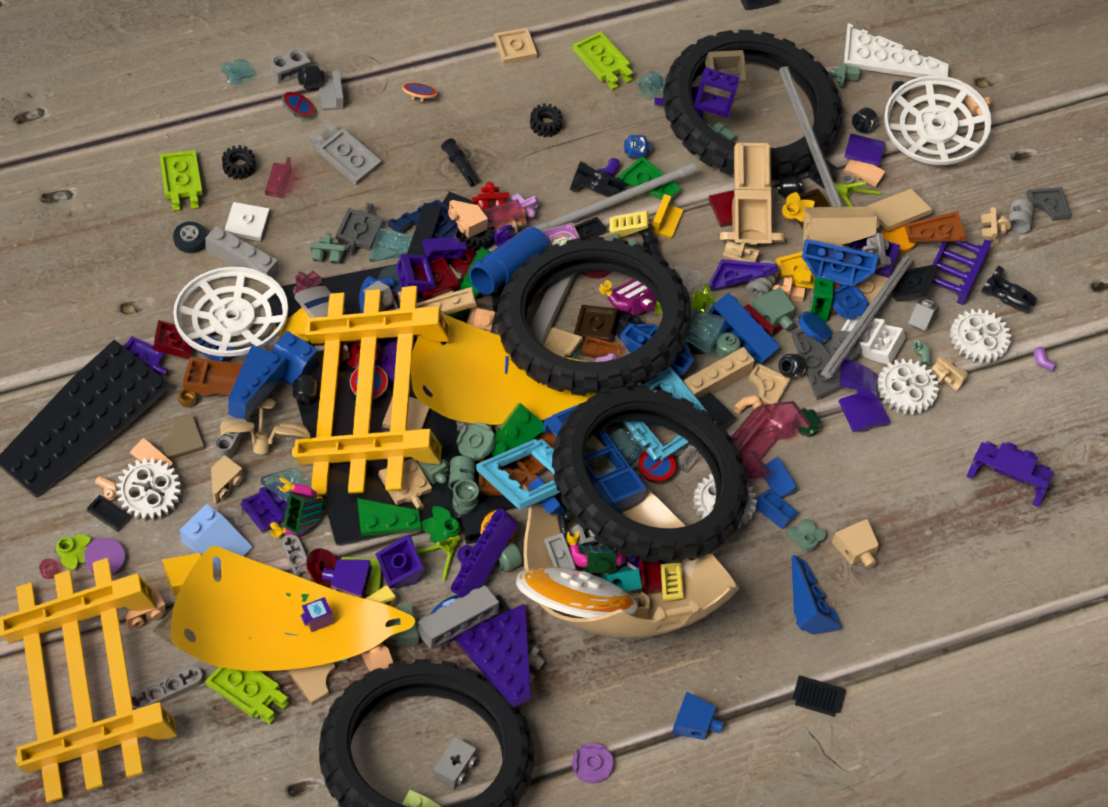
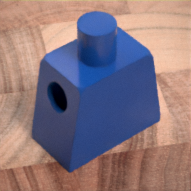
M686 692L674 723L672 734L704 740L708 730L720 734L724 722L713 718L715 706Z

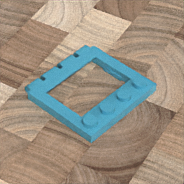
M670 366L665 371L658 372L657 377L646 384L636 386L648 387L650 391L660 386L663 391L673 393L672 397L679 400L683 397L693 402L694 408L701 412L703 410L706 411ZM623 421L631 433L638 431L634 437L643 448L650 446L646 451L654 461L658 459L663 461L690 443L678 435L672 442L663 446L643 421Z
M536 439L476 464L477 471L519 510L560 493L556 488L554 480L528 492L523 490L521 484L516 480H512L510 474L500 469V467L532 454L555 474L552 467L554 448L543 439L538 441Z

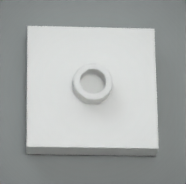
M233 202L225 231L239 238L261 241L269 216V208Z

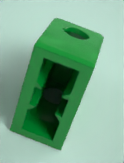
M815 278L810 298L809 312L816 314L826 323L833 297L832 280ZM818 300L824 303L823 306H818Z

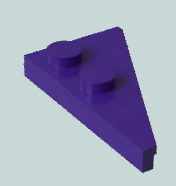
M722 259L707 287L710 291L777 273L779 268L777 264Z

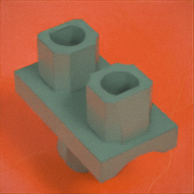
M327 233L326 238L320 237L319 243H310L314 262H323V254H330V263L340 264L341 258L345 254L344 245H338V239H332L331 233Z

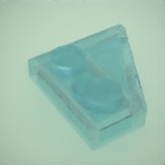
M378 228L369 256V262L397 258L401 254H407L413 236Z
M295 467L261 477L260 482L262 485L287 502L289 493L292 490L282 492L277 486L283 487L285 483L281 482L279 478L284 477L291 484L295 482L306 485Z

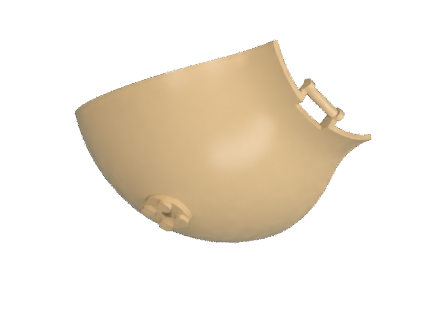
M525 484L522 486L523 490L531 492L528 486ZM648 488L642 502L622 510V515L644 525L658 528L686 526ZM540 502L528 506V520L524 538L525 570L553 567L544 544V539L561 534L557 521L559 514H548ZM572 517L570 522H566L569 530L577 525ZM709 551L703 557L695 560L684 559L681 562L683 599L664 601L663 592L645 594L642 592V588L626 591L637 602L638 607L634 616L619 609L589 619L563 613L542 604L540 605L559 620L586 632L616 638H641L672 632L706 617L727 602L739 588L729 572ZM575 565L577 571L585 572L581 567ZM678 585L670 586L668 589L678 587ZM678 591L669 592L668 595L678 593Z

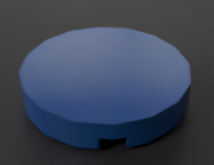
M842 285L833 292L831 303L834 310L841 317L850 320L859 319L867 309V299L858 288Z
M805 311L799 316V326L807 336L811 338L814 336L817 338L816 341L820 343H825L830 339L831 330L819 316L809 311Z

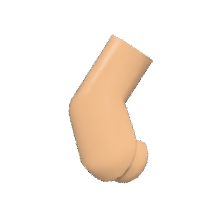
M98 476L95 484L104 488L105 498L108 500L115 499L117 496L116 484L111 480Z

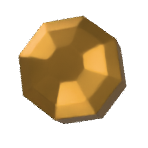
M183 388L178 393V402L183 407H192L197 402V393Z

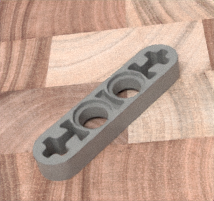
M293 534L286 535L282 539V549L293 575L300 577L304 573L308 574L306 568L307 556L299 538ZM288 542L294 544V552H292V549L290 545H288ZM296 557H301L304 560L299 565L292 562Z
M197 667L186 668L131 694L132 703L133 701L140 703L139 707L133 705V709L136 710L158 702L162 704L198 687L203 679L201 670ZM193 674L196 676V680L190 678L189 675ZM181 678H184V681H186V685H183V680ZM172 682H177L180 684V687L177 690H171L168 688L169 684ZM153 691L161 693L158 699H152L149 695ZM143 696H146L148 703L145 702Z

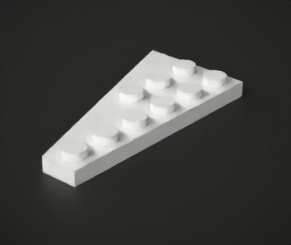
M848 23L843 62V64H847L846 66L917 78L924 76L948 77L949 64L930 56H921L918 54V51L913 49L912 51L904 49L903 45L881 36H872L864 29L861 31L855 29L852 24Z

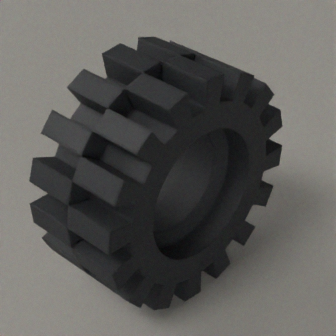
M546 103L542 107L539 104L537 108H533L530 115L531 130L533 129V133L538 132V136L544 134L543 137H547V135L552 137L553 134L556 135L558 131L560 132L562 127L560 109L557 110L556 106L552 108V104L546 106ZM549 118L552 122L544 123L540 119Z
M238 145V148L232 146V150L228 148L227 152L224 151L222 156L224 173L229 178L233 176L234 180H236V177L242 180L243 176L246 179L248 174L251 176L253 171H255V155L252 153V150H248L246 146L242 148V145ZM235 160H243L246 162L242 165L232 164V162Z
M488 220L487 230L482 232L485 234L483 237L472 236L468 238L465 233L461 232V242H465L467 249L473 248L475 252L476 249L481 247L488 250V246L491 247L494 242L493 224Z

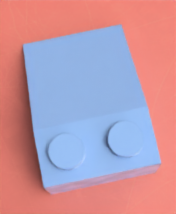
M208 504L180 529L181 542L195 553H200L201 556L211 546H218L244 557L253 549L244 537L219 512ZM214 557L213 567L221 572V560L218 557Z

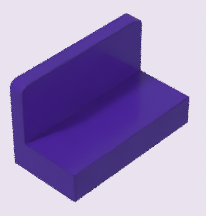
M457 237L423 239L422 241L425 256H428L429 260H435L440 257L445 259L462 258L467 249L465 242L459 243Z

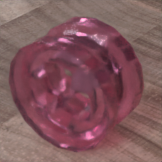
M53 559L41 561L39 565L41 576L45 579L54 578V575L58 574L57 562ZM52 566L53 570L50 569L49 572H46L45 568Z

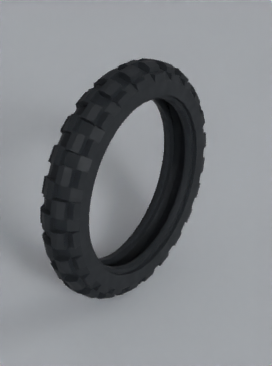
M733 30L718 32L716 36L708 35L697 40L696 44L689 45L674 60L667 74L663 89L666 118L671 122L670 127L676 137L683 140L682 145L691 154H698L700 156L699 160L710 167L715 165L720 168V172L732 176L734 173V146L737 144L712 130L700 117L696 108H693L691 87L698 76L704 72L708 52L743 50L745 61L765 64L777 70H780L782 67H788L789 73L793 76L791 79L801 87L811 103L814 115L813 129L811 130H814L812 132H815L813 134H815L814 136H816L815 138H817L816 140L820 144L818 147L821 151L820 153H822L821 155H823L822 157L825 158L836 142L841 128V113L843 110L841 98L838 96V89L833 79L828 77L829 73L819 61L815 62L813 60L814 56L804 48H796L794 42L785 38L783 40L774 38V34L767 32L755 34L753 30H739L738 33H734ZM805 136L789 145L771 148V180H778L780 176L797 175L801 173V170L810 169V166L815 161Z
M590 237L591 240L585 241L576 238L567 240L566 244L561 246L558 243L549 246L543 250V254H534L524 262L525 267L521 266V268H518L509 278V283L504 286L497 310L498 332L505 352L510 355L511 361L520 370L526 371V375L536 382H544L548 388L559 392L569 390L572 395L586 396L587 393L598 394L603 392L604 394L608 393L610 389L621 387L631 390L632 387H636V384H646L656 378L658 372L665 371L675 361L676 355H679L683 350L687 336L690 333V297L687 288L682 283V278L676 270L671 269L669 263L658 254L652 255L648 248L639 244L631 246L627 240L613 238L612 241L604 240V237ZM606 270L627 275L645 285L659 301L663 315L657 331L639 349L613 360L584 362L559 356L541 345L527 326V312L534 298L555 280L580 271Z
M624 387L610 389L608 393L603 394V392L589 397L585 403H580L571 411L568 418L565 419L557 434L552 453V467L555 472L553 477L557 490L562 494L561 500L568 512L575 514V521L585 531L590 530L595 534V540L606 547L608 544L618 549L617 553L631 558L632 555L640 556L641 561L657 563L658 560H663L666 564L681 563L684 559L695 560L705 556L709 551H715L736 530L745 513V506L748 502L749 491L747 488L748 477L746 468L741 463L743 459L737 446L730 443L731 436L723 426L718 427L714 423L715 418L705 410L699 411L693 407V402L683 397L681 400L672 397L673 393L660 389L657 392H652L648 387H632L631 390ZM623 421L649 422L674 431L699 451L712 472L716 488L713 510L702 520L679 528L652 527L627 518L601 497L590 480L585 464V447L589 438L601 428Z
M416 659L415 663L412 664L400 661L388 664L386 669L377 668L364 674L363 679L355 680L344 689V693L341 697L336 698L329 709L327 717L324 719L319 742L320 769L325 779V785L330 795L338 801L339 807H409L384 797L364 780L354 763L351 743L359 725L373 711L391 701L411 696L441 697L468 707L490 726L499 742L502 752V766L494 781L475 798L452 807H518L531 781L535 755L534 741L531 738V729L527 719L520 713L521 708L518 705L513 708L489 679L486 681L482 678L481 673L471 668H466V670L457 668L456 663L442 660V664L431 663V659Z

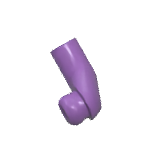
M1043 347L1035 348L1034 358L1036 364L1053 371L1056 363L1047 359L1046 351Z

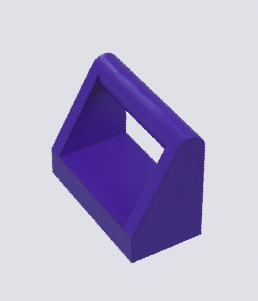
M401 254L396 264L401 290L402 287L417 286V293L434 289L436 285L428 256ZM422 264L427 281L415 280L412 267Z

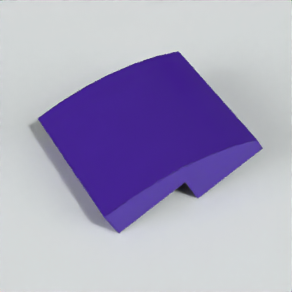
M850 133L844 157L879 166L885 142Z
M844 359L841 363L840 386L857 389V396L876 399L877 374L862 364Z
M877 393L876 399L853 394L843 397L838 401L852 432L868 431L871 427L887 426L890 423Z
M276 482L260 488L258 494L243 499L240 504L262 533L272 529L270 527L271 523L277 522L281 524L284 522L288 497L277 487L279 485Z

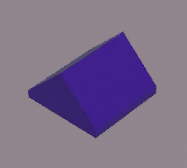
M407 535L375 553L389 588L416 584L424 570L411 535Z

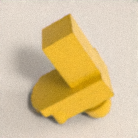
M796 270L793 274V286L812 289L815 276L811 271Z

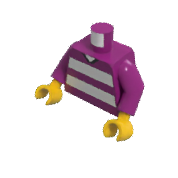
M632 279L612 291L610 290L612 284L609 280H605V287L603 284H600V293L607 294L608 300L615 308H618V311L637 315L645 310L651 312L655 308V295L636 279Z

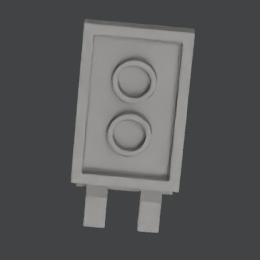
M327 122L324 125L325 130H323V133L329 139L325 140L318 132L311 135L312 140L310 143L316 147L317 152L355 185L381 165V160L344 128L338 130L332 123Z

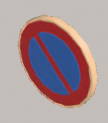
M409 82L403 84L402 87L405 93L412 95L413 100L419 97L421 98L420 101L423 102L425 98L437 96L435 88L423 83Z

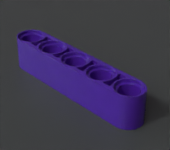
M498 509L494 512L452 583L451 591L458 597H464L470 594L472 590L482 587L517 526V520L505 510Z

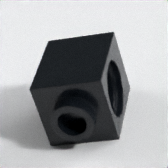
M825 159L823 161H826L824 163H826L825 165H827L826 167H828L827 169H829L828 171L832 175L830 178L832 182H835L838 168ZM814 162L810 166L808 178L825 189V184H823L820 172Z

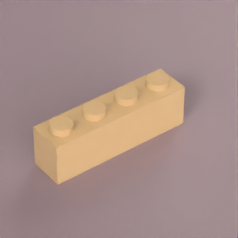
M742 347L683 380V383L699 400L709 392L713 395L750 374L755 360Z

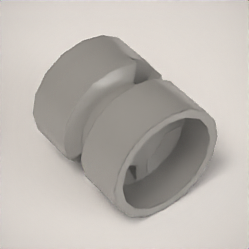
M1017 199L1011 203L1008 220L1011 221L1010 231L1026 233L1030 230L1034 206L1031 202Z

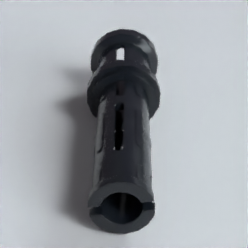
M449 138L445 140L441 145V149L446 151L449 161L455 163L470 187L476 186L474 181L478 184L480 180L464 159L463 151L456 146L455 139Z
M648 224V228L638 231V234L643 239V247L648 248L652 255L658 254L663 258L658 248L659 240L653 232L654 227L652 224Z

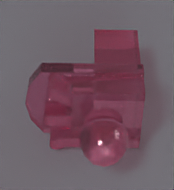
M300 271L295 277L296 286L292 292L295 295V293L316 287L321 283V276L315 271L308 275Z

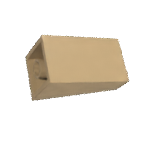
M869 206L804 207L803 244L805 239H812L843 245L876 235V229L879 228V218H877Z

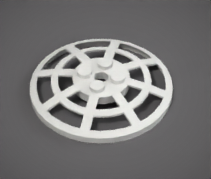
M924 76L908 81L892 94L886 105L884 122L892 143L905 155L927 164L948 165L970 158L983 147L990 133L991 114L983 97L968 84L945 76ZM933 84L950 86L960 90V93L956 98L934 94ZM926 86L927 95L917 97L909 103L902 97L905 92L913 88ZM966 95L970 96L978 104L983 115L972 118L970 111L961 103ZM935 100H941L949 102L951 104L948 108H946L944 106L936 105ZM896 101L904 107L900 116V124L889 122L890 112ZM928 101V107L921 111L914 107L921 102ZM959 108L964 113L966 119L958 120L954 111ZM908 112L916 117L915 125H905V118ZM938 122L941 126L936 127L932 123ZM985 122L984 135L980 143L970 141L973 135L974 124ZM968 126V133L965 138L956 134L958 127ZM891 130L901 131L911 147L908 150L895 139ZM907 131H916L921 138L915 143L909 137ZM951 139L960 143L951 149H945L944 143ZM929 142L937 144L938 150H930L922 146ZM964 146L974 149L957 158L949 159L947 155L962 149ZM919 150L927 154L940 155L941 160L925 158L914 153Z
M245 267L218 268L199 275L182 289L174 305V322L183 340L201 352L216 356L248 354L251 347L228 351L227 347H238L252 343L259 348H263L272 342L280 334L287 321V297L284 290L272 277L259 271ZM237 276L236 286H226L212 290L207 283L221 277ZM245 277L258 280L268 285L270 289L261 295L253 289L243 287ZM201 286L206 295L197 302L194 309L183 306L187 297L196 288ZM234 292L233 297H227L221 300L217 296L224 293ZM242 293L251 295L257 300L250 304L241 298ZM275 293L282 304L283 314L279 316H272L271 307L267 301ZM207 301H212L213 306L209 312L200 311ZM263 305L266 317H255L254 310ZM180 313L192 316L194 333L186 335L183 332ZM229 315L236 316L235 318H228ZM198 318L208 319L210 327L201 330L198 325ZM281 322L268 338L263 341L258 339L265 333L270 323ZM253 324H264L255 335L249 331ZM216 332L223 335V338L220 342L211 339L207 335ZM242 334L246 338L243 341L229 343L231 336ZM202 338L210 344L219 346V349H210L192 340Z

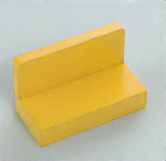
M664 194L653 220V232L672 238L682 216L683 209L671 206V196Z

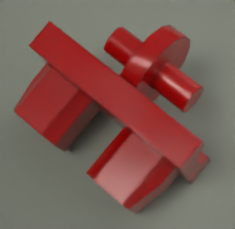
M487 182L485 187H481V193L477 197H472V203H477L483 212L490 210L489 202L494 203V211L505 210L506 200L510 198L509 192L495 193L499 192V187H494L493 182Z

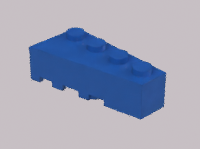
M251 345L228 398V415L245 420L251 416L285 376L284 357Z

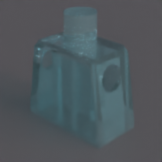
M700 310L696 311L691 319L690 333L686 341L709 355L716 344L717 338L724 330L726 318Z
M638 428L631 434L624 429H619L609 435V438L631 467L643 453L637 443L645 436ZM604 455L605 459L610 464L612 469L615 470L616 468L609 460L607 455Z

